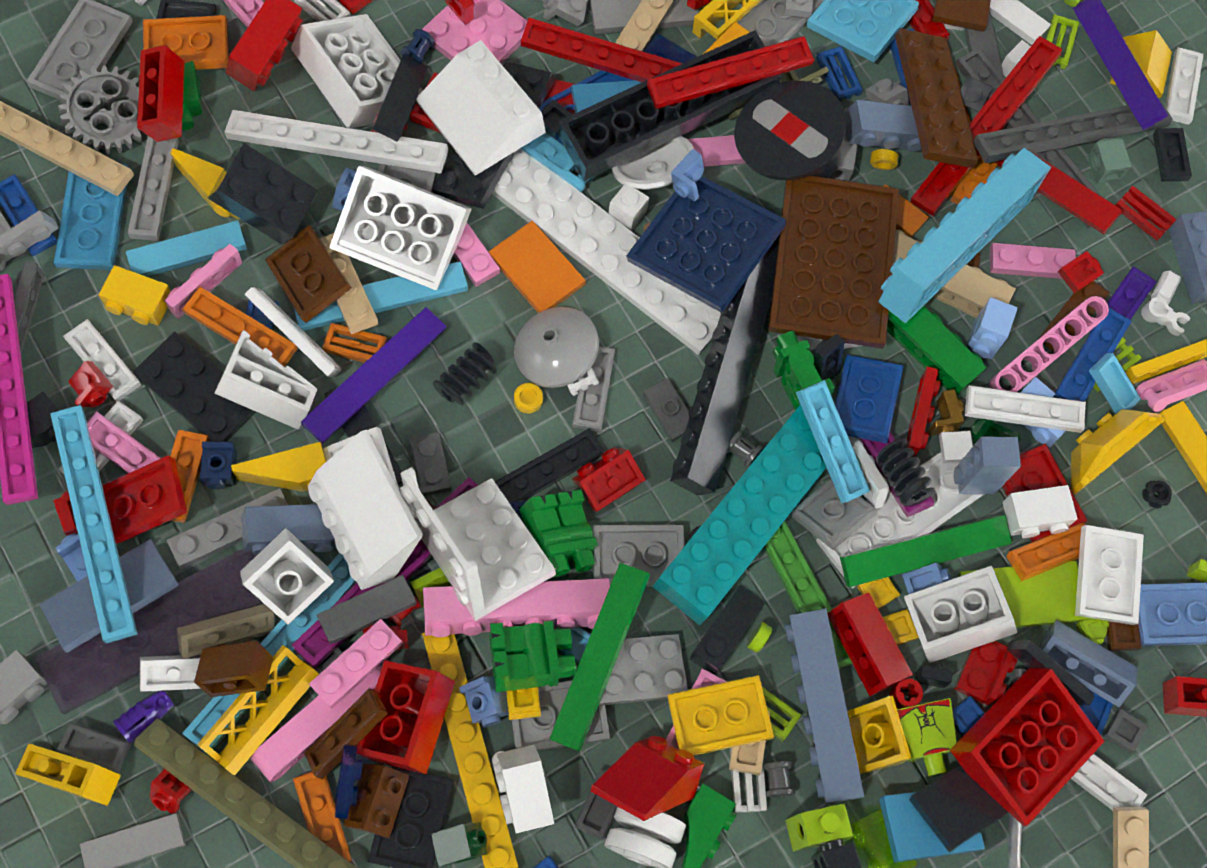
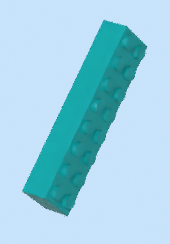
M801 404L652 586L699 626L708 618L826 469L825 462Z

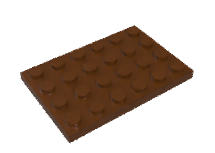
M815 176L785 181L781 217L786 220V226L779 234L768 332L784 334L794 331L796 336L829 340L838 334L848 344L884 348L886 344L888 309L878 301L884 292L881 286L892 275L890 269L893 265L899 189Z

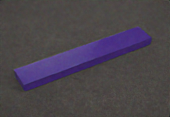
M1083 0L1076 7H1072L1142 130L1168 117L1166 110L1101 0Z
M425 307L301 421V424L321 444L326 442L443 333L447 326Z

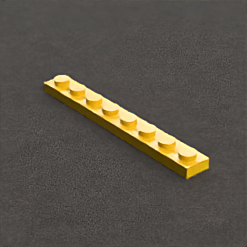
M422 633L431 669L455 681L444 718L472 822H481V827L487 838L486 849L488 855L482 856L484 867L519 868L479 723H472L465 693H461L459 687L468 684L455 634L439 638L432 635L425 636V633Z

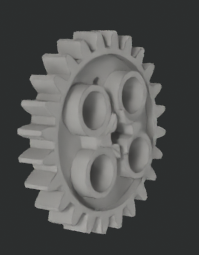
M106 65L102 66L101 72H97L95 67L91 66V74L87 75L83 70H80V80L71 76L72 86L64 84L63 88L66 94L59 95L62 104L58 105L59 113L63 114L60 116L61 124H67L65 126L66 134L73 133L74 140L80 141L83 139L82 143L88 147L91 144L94 145V150L97 152L101 147H105L107 154H110L111 147H115L119 153H122L121 145L124 144L132 149L133 139L139 143L142 142L140 133H145L137 128L138 77L129 80V71L119 75L118 67L116 66L112 72L107 71ZM109 89H114L117 91V93L113 95H108L104 92ZM83 102H90L93 104L88 108H83L80 106V104ZM125 111L133 114L128 118L120 116ZM100 124L108 126L106 130L95 129Z

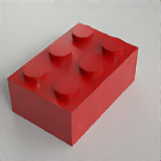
M266 0L229 55L226 74L252 91H255L258 85L264 87L272 74L273 62L277 65L280 63L288 43H292L297 35L299 27L303 22L300 18L302 8L291 0Z
M384 660L375 691L378 693L388 714L357 744L354 753L373 762L427 774L455 681L438 671Z

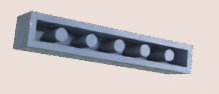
M821 609L789 615L790 624H785L788 643L794 642L796 654L791 655L794 673L800 672L802 685H796L800 704L806 703L808 716L802 717L806 735L812 734L814 747L809 748L812 767L818 766L820 779H815L818 799L825 798V804H832L864 798L827 610Z

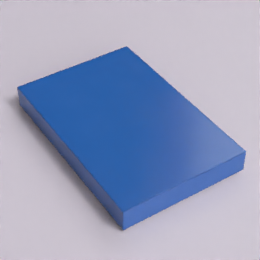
M846 355L835 406L848 436L887 444L904 365Z

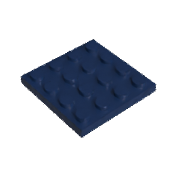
M701 176L695 182L699 198L693 201L689 197L683 198L674 192L626 257L627 261L722 313L786 226V220Z

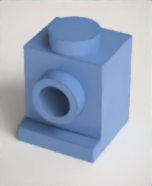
M481 677L459 687L460 692L465 693L473 724L482 723L483 727L494 726L501 723V717L508 715L506 691L495 692L494 677Z

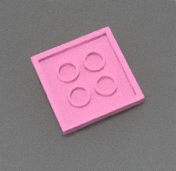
M473 0L475 4L474 20L464 25L447 5L422 29L428 32L435 40L434 48L450 60L461 51L481 40L502 64L521 46V39L527 20L501 0Z

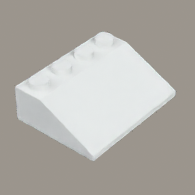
M367 14L301 24L291 49L345 126L352 129L374 123L400 62L399 57ZM420 87V89H419V91H418L417 97H418V96L422 93V91H423V90L421 89V87Z
M481 40L458 53L416 98L418 105L474 175L479 174L546 133L542 112Z
M358 166L329 248L431 289L438 290L463 234L472 208L369 167Z
M363 430L359 432L315 472L308 485L310 498L313 502L317 503L322 513L323 523L333 534L336 548L340 554H343L349 565L350 575L353 580L357 581L360 589L364 590L394 579L423 534L368 431Z

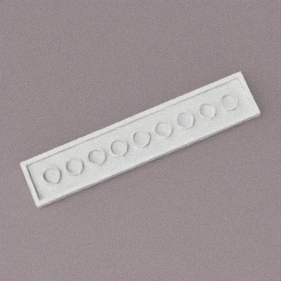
M521 149L515 151L492 195L528 223L533 220L551 241L697 355H700L712 342V335L718 325L721 313L628 262L626 255L640 237Z

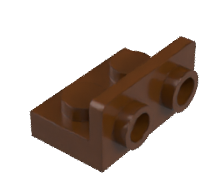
M364 763L343 826L389 838L409 776L383 765Z

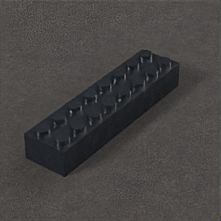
M756 30L655 77L763 48L765 45ZM782 74L655 109L646 80L560 120L558 136L583 181H586L745 106L756 94L774 84L780 83Z

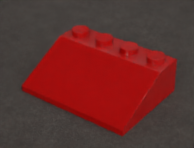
M1029 668L950 751L966 773L1022 826H1028L1105 741L1051 668Z

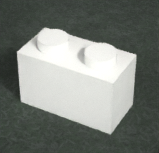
M1068 485L1011 493L1002 502L1011 536L1021 534L1022 538H1030L1039 535L1041 531L1050 530L1051 534H1058L1068 531V527L1077 520Z

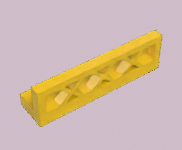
M712 0L694 16L692 33L701 38L708 32L715 39H718L734 22L742 19L761 0ZM742 1L741 9L732 10ZM724 17L725 23L717 29L715 25Z
M284 645L273 656L269 673L271 677L268 678L267 684L271 683L270 696L266 700L256 701V692L241 693L197 744L234 776L310 687L309 683L319 675L317 671L301 661ZM287 657L295 666L287 675L277 677V666ZM250 708V719L246 724L235 726L234 716L241 709ZM228 734V745L220 754L209 747L218 735Z

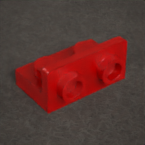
M617 447L608 449L601 455L603 459L595 464L592 462L585 464L577 470L578 475L572 478L574 484L579 485L593 511L598 512L646 480L628 449H617Z
M997 641L970 649L954 690L968 697L971 696L974 700L987 706L1003 696L1007 684L1003 682L1007 672L1011 673L1018 659L1007 650V646Z

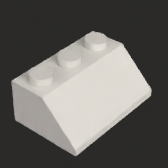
M992 566L904 596L929 663L1017 633L1014 618Z

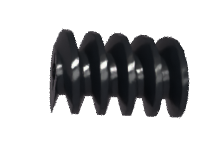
M477 342L472 344L473 349L468 348L464 352L465 357L460 356L456 359L457 365L452 364L448 367L449 373L444 372L440 375L441 381L435 380L433 382L437 392L449 402H456L461 406L465 403L461 395L464 394L469 398L472 397L473 394L469 387L472 386L480 389L481 386L477 379L480 378L487 382L489 377L485 371L488 370L493 374L497 372L491 354Z
M901 438L882 448L876 457V463L882 468V473L888 478L887 481L890 486L894 487L893 491L896 496H899L900 503L903 506L911 507L927 500L935 492V489L932 487L927 488L932 482L929 476L922 477L926 472L925 468L917 467L920 460L918 457H912L914 454L913 449L906 448L908 441L906 438Z

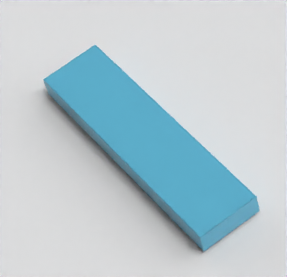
M237 220L128 250L126 255L132 272L149 277L210 260L216 251L224 249L229 244L233 245L238 251L246 250L247 247L239 221Z
M825 380L797 391V397L841 503H846L869 492V486Z

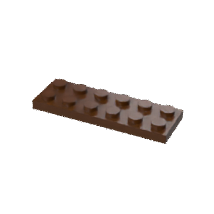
M900 28L895 35L924 159L973 168L978 162V157L947 38Z

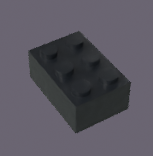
M243 143L233 152L208 199L278 243L284 244L293 238L318 190L246 143Z

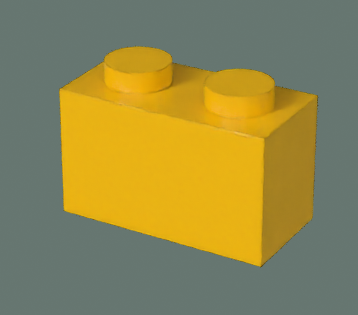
M114 265L98 295L107 311L115 315L124 313L143 325L151 323L159 326L168 309L165 300L168 298L171 290L168 284Z

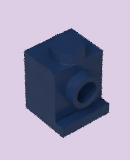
M202 442L203 452L200 479L203 484L207 485L208 488L216 490L225 489L226 486H235L236 477L231 465L237 464L238 452L233 442ZM213 463H221L217 468L212 467Z

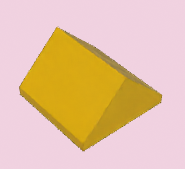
M1157 30L1122 37L1158 98H1161L1165 88L1172 51ZM1111 76L1110 84L1116 85Z
M888 696L847 711L860 774L901 765L911 759L893 696Z

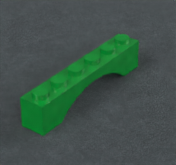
M705 784L699 787L684 814L686 850L682 868H701L706 857L712 860L721 842L716 840L722 829L729 830L737 815L732 812L736 803Z

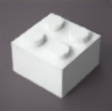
M286 528L240 571L243 585L288 625L334 582L330 569Z
M535 745L497 753L499 764H495L493 767L500 793H506L500 796L506 823H513L516 833L554 824L542 763Z

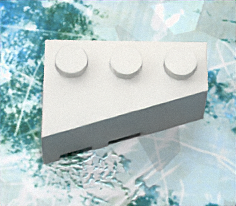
M243 330L215 394L299 429L301 421L310 410L317 388L291 367L287 366L285 368L271 357L272 352L267 348L262 350L249 339L250 335Z

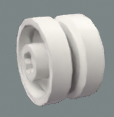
M617 807L614 818L627 829H610L604 844L605 847L642 865L655 868H672L676 852L672 847L663 842L671 844L680 843L686 824L665 813L642 821Z

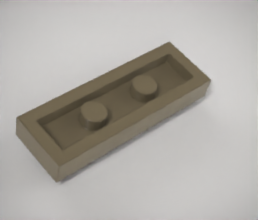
M262 604L177 628L179 652L182 658L185 659L201 654L204 648L217 647L220 644H238L266 636L274 629V612L268 606Z

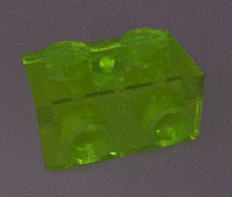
M882 809L851 824L854 843L860 850L864 849L869 858V861H867L868 868H913L918 865L915 860L894 863Z

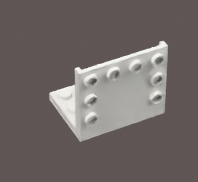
M411 467L401 473L404 486L400 487V491L423 534L421 539L453 586L458 600L463 606H466L475 621L556 575L555 568L492 478L432 510L419 490L413 468Z

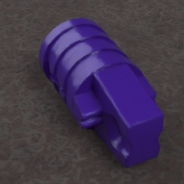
M164 690L156 691L138 701L127 712L121 714L118 719L116 718L113 723L131 744L157 718L160 720L174 703Z

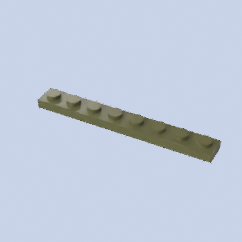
M158 718L135 739V747L295 868H357Z

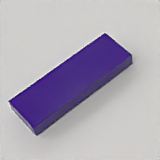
M1133 266L1108 300V307L1131 320L1157 281Z

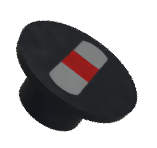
M808 81L777 83L753 96L741 110L734 131L736 148L744 162L753 171L770 179L786 181L808 176L829 178L835 173L841 162L840 149L845 139L846 115L838 98L821 85Z

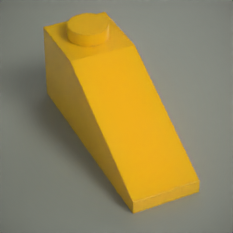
M172 148L170 154L175 166L213 210L220 216H231L239 219L208 199L224 168Z
M321 442L234 464L231 465L236 479L239 481L304 492L308 491L309 483L315 472L326 463V458Z
M28 744L15 772L16 775L106 806H108L121 776L99 765L33 744Z

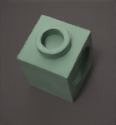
M1111 138L1101 139L1095 143L1088 154L1097 184L1123 180L1132 168L1123 138L1113 140Z

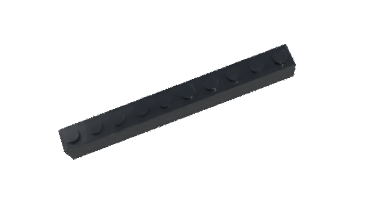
M779 236L721 313L718 325L712 335L711 348L705 358L704 371L697 384V394L694 404L689 410V420L686 430L681 437V447L673 463V473L670 480L697 496L715 493L772 299Z

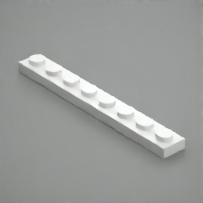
M237 110L232 111L224 131L226 138L231 140L435 173H442L448 153V146L445 143L400 137L399 141L396 142L376 132Z

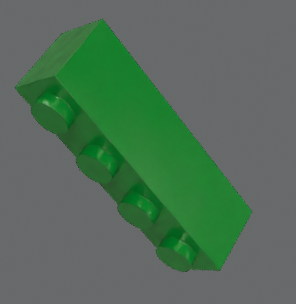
M925 306L906 323L888 310L887 332L925 369L927 366L938 369L936 380H939L946 390L955 389L957 397L969 385L971 386L987 368L983 364L982 359L976 353L971 352L962 343L961 338L957 334L950 332L942 324L941 319L935 313L930 312Z

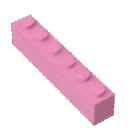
M609 578L542 582L477 621L474 620L466 606L460 603L453 586L423 588L425 636L432 635L439 638L446 637L449 634L475 636L483 632H490V623H503V627H514L553 621L554 629L569 628L571 630L575 627H589L593 629L610 588Z

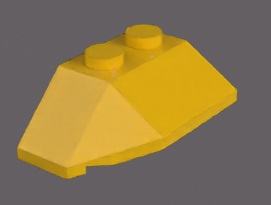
M1125 409L1120 410L1114 416L1110 412L1096 423L1099 428L1092 433L1088 429L1075 440L1079 445L1071 452L1072 493L1076 495L1167 418L1163 414Z

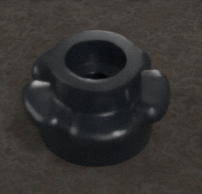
M1160 480L1150 481L1145 485L1146 488L1142 491V497L1144 501L1149 503L1150 507L1159 509L1170 503L1172 490L1166 482ZM1157 492L1159 497H1156L1154 493Z

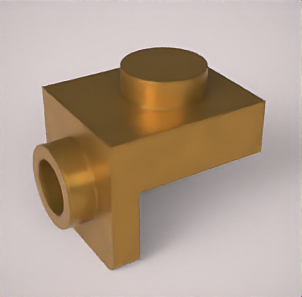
M955 389L943 391L936 401L941 420L935 421L929 428L930 436L940 435L941 432H957L964 422L962 416L964 412L961 399L957 398Z

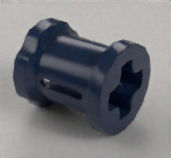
M415 29L412 34L413 39L408 46L403 47L401 55L403 56L404 54L423 63L424 55L436 43L428 32L422 29Z

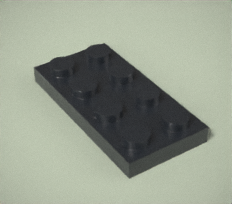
M175 331L132 372L139 381L203 435H208L211 442H227L256 413L252 409L215 394L224 372Z

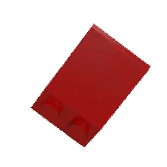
M650 736L635 742L592 785L591 792L642 821H646L693 799L704 763L695 759L691 752L678 750L668 745L667 740L664 738Z

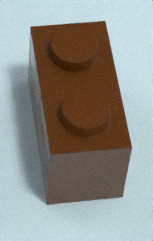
M253 640L238 644H220L217 647L202 649L194 683L210 697L266 690L273 656L258 641Z

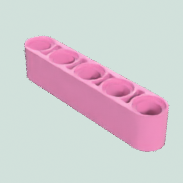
M1097 296L1086 299L994 375L990 380L989 388L1004 390L999 385V379L1006 378L1011 384L1009 391L1017 392L1105 319L1109 311L1106 301ZM1087 306H1091L1096 310V318L1090 317L1087 314ZM1065 324H1070L1074 327L1075 336L1066 333ZM1043 342L1052 344L1054 348L1053 354H1048L1044 351ZM1022 360H1028L1031 363L1032 372L1023 370L1021 367Z
M380 665L332 709L320 696H317L258 747L250 759L270 783L279 779L305 756L304 753L368 688L375 690L382 669Z

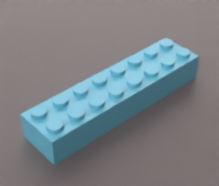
M1023 148L1016 156L1010 154L1002 164L1001 170L995 168L987 178L986 184L980 182L973 190L970 199L964 197L956 207L954 214L951 211L948 212L940 222L938 229L932 227L925 235L923 243L916 242L908 251L907 258L903 259L900 257L890 269L892 275L881 286L884 292L878 302L906 323L1031 202L1051 167L1026 148Z

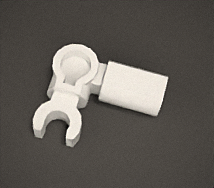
M1164 271L1151 295V300L1142 307L1141 315L1147 322H1156L1161 326L1165 325L1171 334L1179 336L1184 332V329L1178 326L1177 321L1185 324L1190 320V317L1182 312L1175 313L1168 304L1181 281V277L1171 271Z

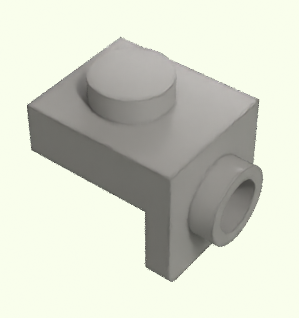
M544 0L543 7L545 11L543 18L550 20L557 15L579 26L584 22L588 0Z
M889 78L879 80L876 84L866 89L867 99L872 102L909 106L907 89Z

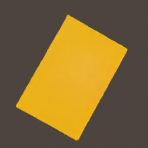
M759 675L667 695L678 748L689 751L694 756L774 739Z

